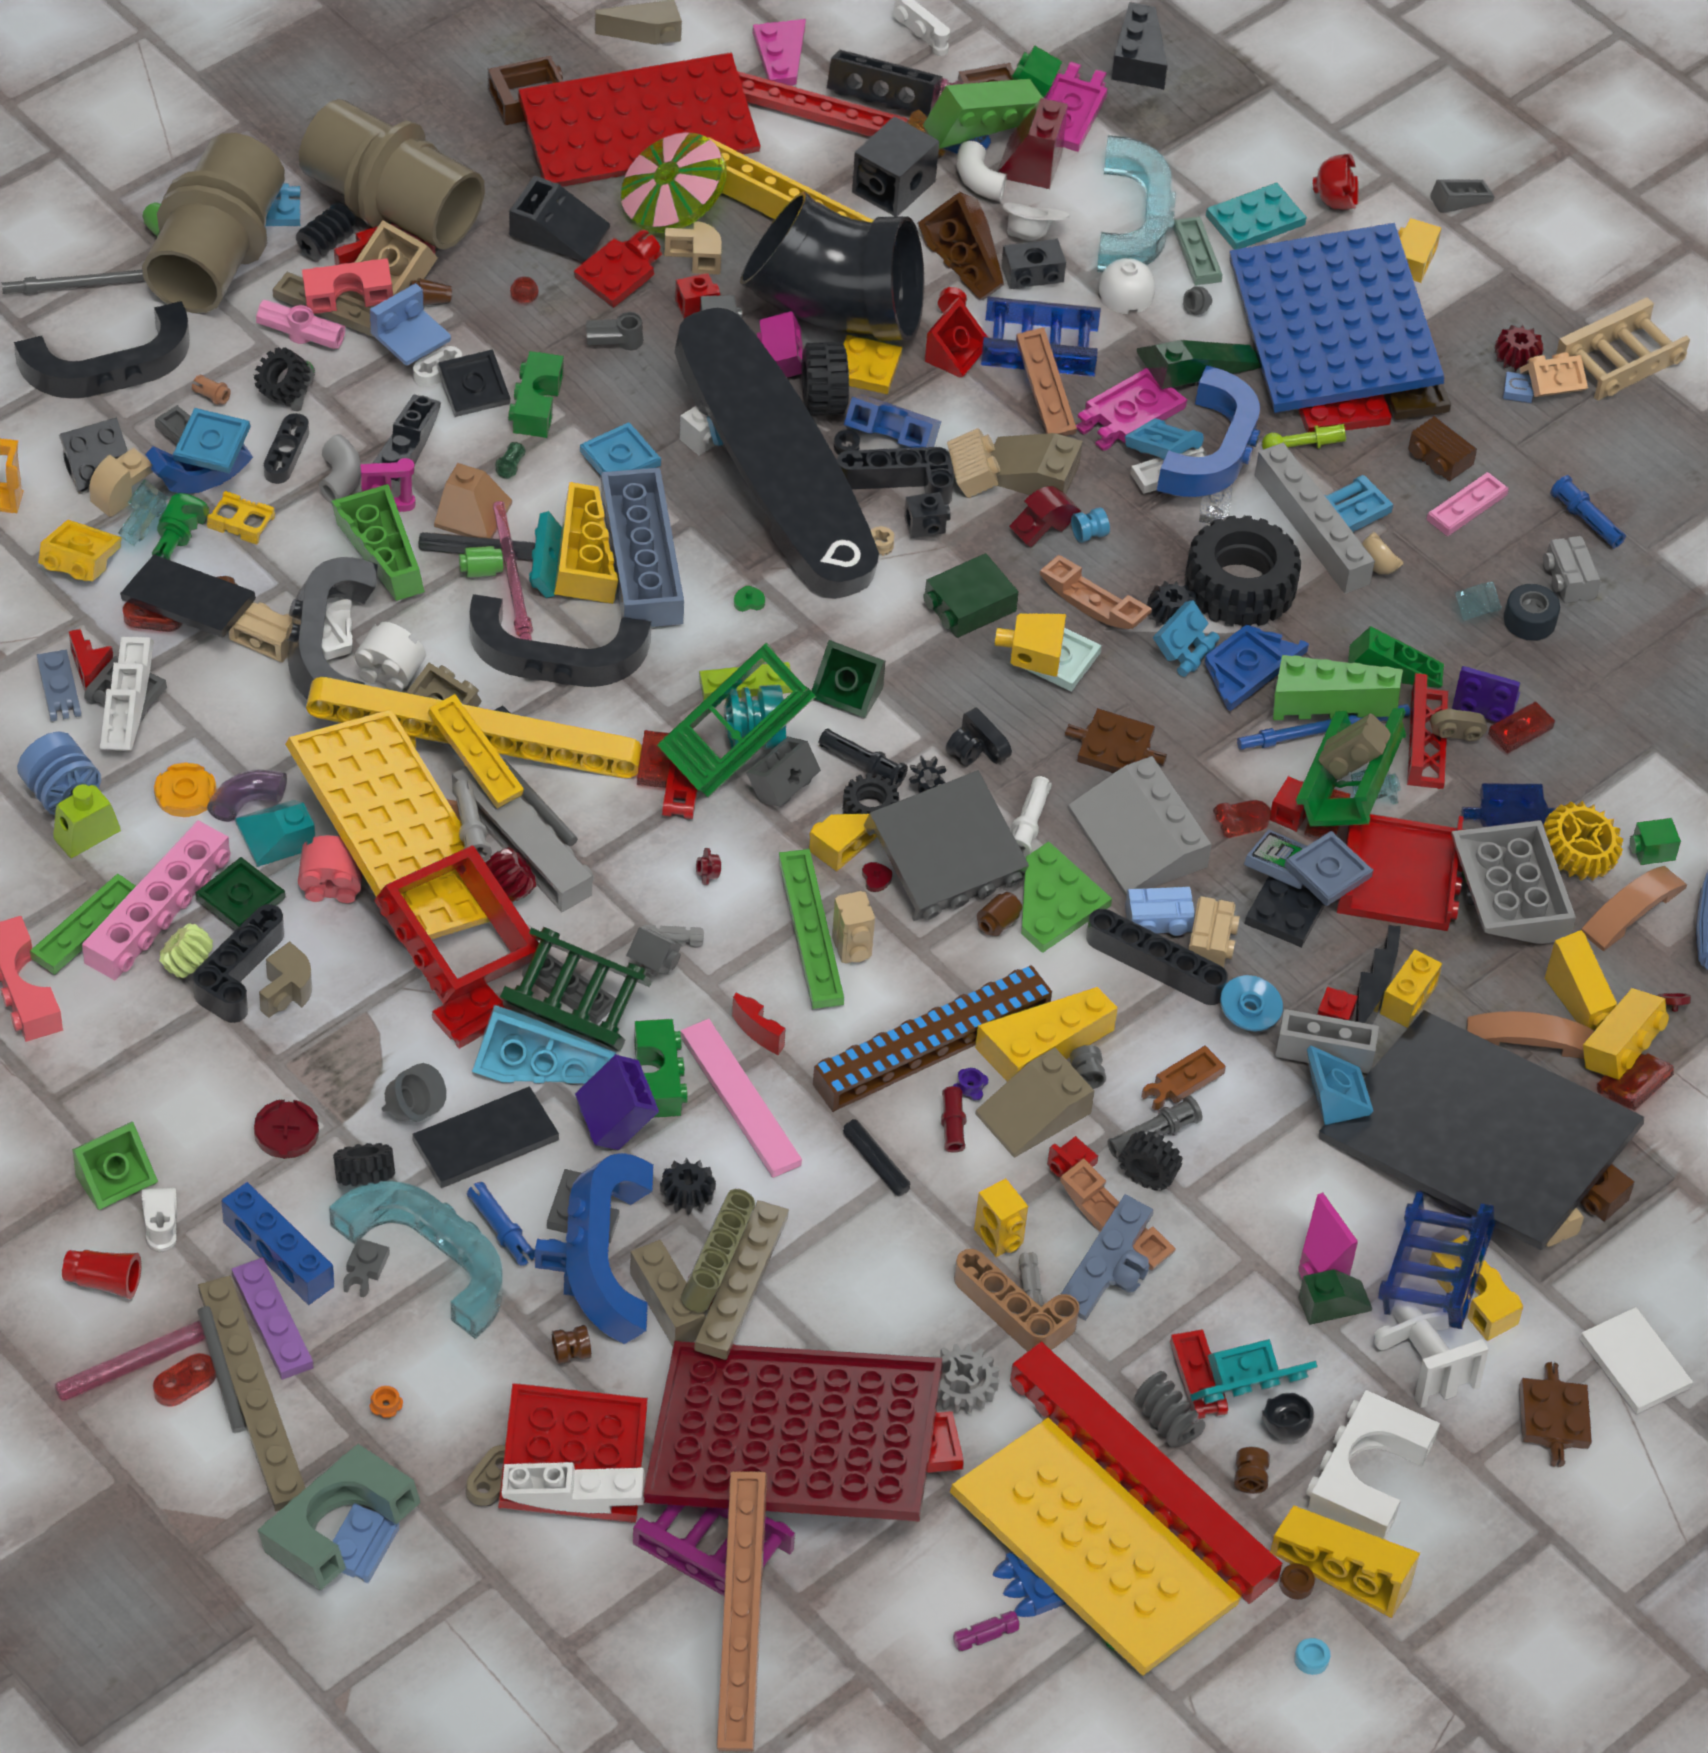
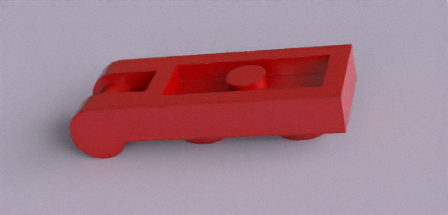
M670 761L662 816L672 817V814L684 815V819L693 820L698 790L672 761ZM674 798L686 799L685 803L674 802Z
M1204 1330L1171 1335L1170 1345L1189 1403L1191 1404L1190 1410L1197 1411L1199 1414L1198 1419H1204L1207 1414L1215 1413L1216 1416L1228 1414L1225 1393H1223L1225 1399L1210 1404H1205L1202 1399L1192 1401L1190 1394L1216 1386L1207 1356L1211 1354Z

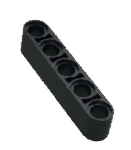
M1097 909L1090 914L1086 940L1092 948L1203 1004L1216 1005L1220 1003L1221 993L1228 979L1227 971L1221 965L1111 910Z

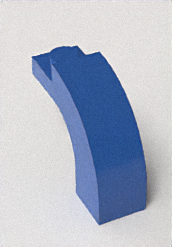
M243 443L229 474L175 461L172 454L154 446L145 454L152 464L151 470L158 477L162 478L168 489L175 493L185 494L203 492L225 483L239 473L253 458Z

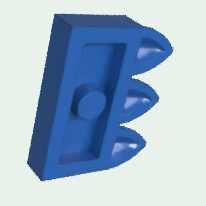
M1013 1552L1006 1554L1005 1560L995 1568L992 1574L993 1577L1000 1579L1015 1578L1006 1586L1003 1595L1010 1598L1025 1597L1014 1610L1017 1616L1033 1617L1067 1604Z

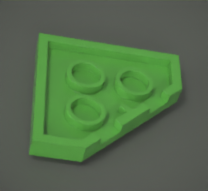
M1049 841L1026 856L1029 867L1024 877L1021 934L1040 952H1045L1086 924L1094 910L1111 907L1112 898Z

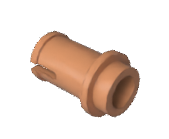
M201 374L195 377L194 381L201 385L192 384V391L212 399V403L216 405L220 403L225 404L229 400L231 390L226 383H217Z

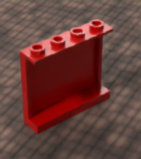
M1374 814L1369 815V824L1348 825L1346 845L1374 871L1370 879L1338 899L1337 913L1448 931L1450 920H1457L1459 901H1454V895H1460L1462 877H1457V871L1462 872L1463 870L1451 833L1452 831L1465 830L1462 829L1464 817L1459 816L1456 828Z

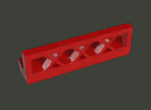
M1415 673L1411 691L1407 785L1444 789L1447 738H1442L1429 732L1425 728V723L1430 721L1431 716L1435 713L1448 709V691L1427 689L1426 674ZM1426 699L1441 701V705L1431 710L1426 705ZM1429 743L1439 750V752L1431 757L1424 751V746ZM1430 766L1438 774V778L1422 776V772Z

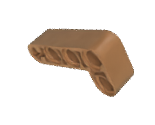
M965 1249L958 1254L954 1275L956 1286L1027 1352L1041 1341L1053 1350L1076 1331L1080 1307L1078 1301L1071 1295H1057L1040 1307L980 1251Z

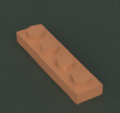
M1045 328L1016 334V341L1046 434L1057 433L1064 436L1076 434L1077 428Z

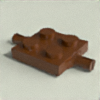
M1097 708L1092 722L1086 729L1068 724L1065 736L1082 740L1077 762L1104 771L1115 773L1126 765L1151 756L1157 764L1164 766L1167 759V754L1150 749V742L1155 731L1154 725Z
M1548 1362L1544 1365L1546 1379L1522 1378L1519 1383L1522 1441L1541 1444L1550 1448L1551 1465L1555 1467L1557 1464V1467H1562L1566 1463L1564 1449L1571 1447L1589 1449L1592 1443L1588 1385L1560 1381L1558 1363L1554 1362L1552 1366V1362Z

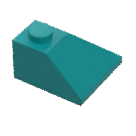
M297 800L287 801L235 818V823L257 867L300 854L303 844L306 841L307 845L311 844L315 837V824L304 802Z

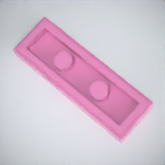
M1487 472L1430 511L1427 515V521L1448 537L1507 496L1509 488Z

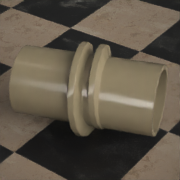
M336 99L318 111L308 125L301 141L299 167L302 172L345 196L347 208L350 209L354 216L362 218L372 228L379 226L382 220L389 224L393 223L436 248L446 250L455 246L467 234L482 207L485 195V182L481 174L439 152L434 144L425 141V133L421 125L416 122L405 120L392 126L346 100Z
M221 133L210 140L194 171L186 172L173 179L157 212L160 233L142 265L143 278L148 287L165 303L170 304L182 301L187 312L207 313L218 307L240 264L248 265L259 260L268 244L265 228L266 216L285 181L284 167L278 156L267 145L243 134Z

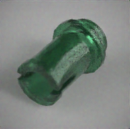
M511 442L504 455L496 460L495 470L500 477L510 478L517 473V466L526 453L522 444Z

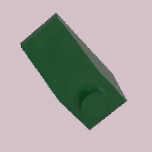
M1335 1269L1303 1276L1298 1298L1309 1325L1372 1311V1305L1361 1280Z

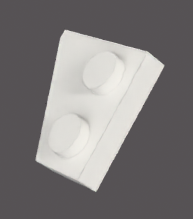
M349 599L328 603L326 606L322 639V652L326 660L351 654L353 644L351 634L352 618H350L351 600Z

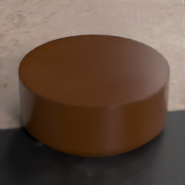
M1299 1563L1290 1564L1281 1573L1280 1589L1291 1599L1300 1600L1307 1598L1313 1591L1315 1575L1306 1565Z

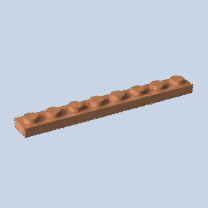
M731 1472L717 1738L718 1751L754 1752L767 1490L766 1472Z

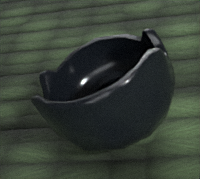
M1282 1393L1267 1400L1265 1409L1262 1410L1264 1424L1271 1435L1280 1440H1296L1302 1438L1312 1427L1314 1409L1303 1396L1297 1393Z

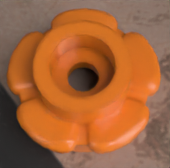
M392 1386L378 1387L370 1397L371 1403L369 1407L371 1412L375 1415H381L383 1418L394 1417L396 1412L400 1411L403 1407V1399L399 1397L398 1391Z

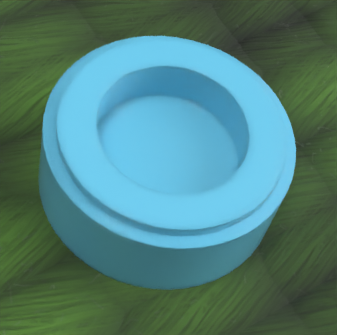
M1307 1638L1298 1644L1294 1660L1296 1666L1302 1672L1317 1675L1327 1669L1331 1653L1329 1647L1323 1641L1316 1638Z

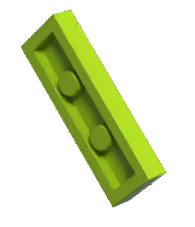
M784 662V664L791 670L789 662ZM762 664L736 688L739 698H741L742 687H748L752 697L757 696L759 686L779 684L783 694L793 692L768 664ZM739 667L699 671L703 700L713 693Z

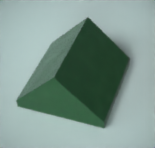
M828 640L811 691L817 696L815 699L866 718L883 690L886 660Z

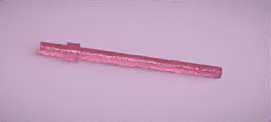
M497 501L493 503V510L516 618L513 622L515 633L521 639L532 640L533 626L531 618L527 616L505 504L502 501Z

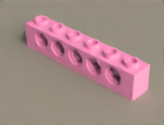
M198 820L82 944L84 964L113 980H116L123 972H127L132 967L137 956L142 951L150 948L154 938L161 930H165L170 926L173 917L190 904L195 892L207 884L219 868H223L228 863L231 856L229 837Z

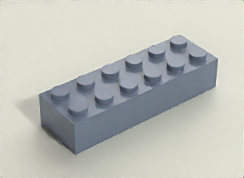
M660 468L601 472V500L605 514L606 529H608L610 551L613 552L614 570L618 576L617 593L621 616L651 621V627L683 624L684 596Z

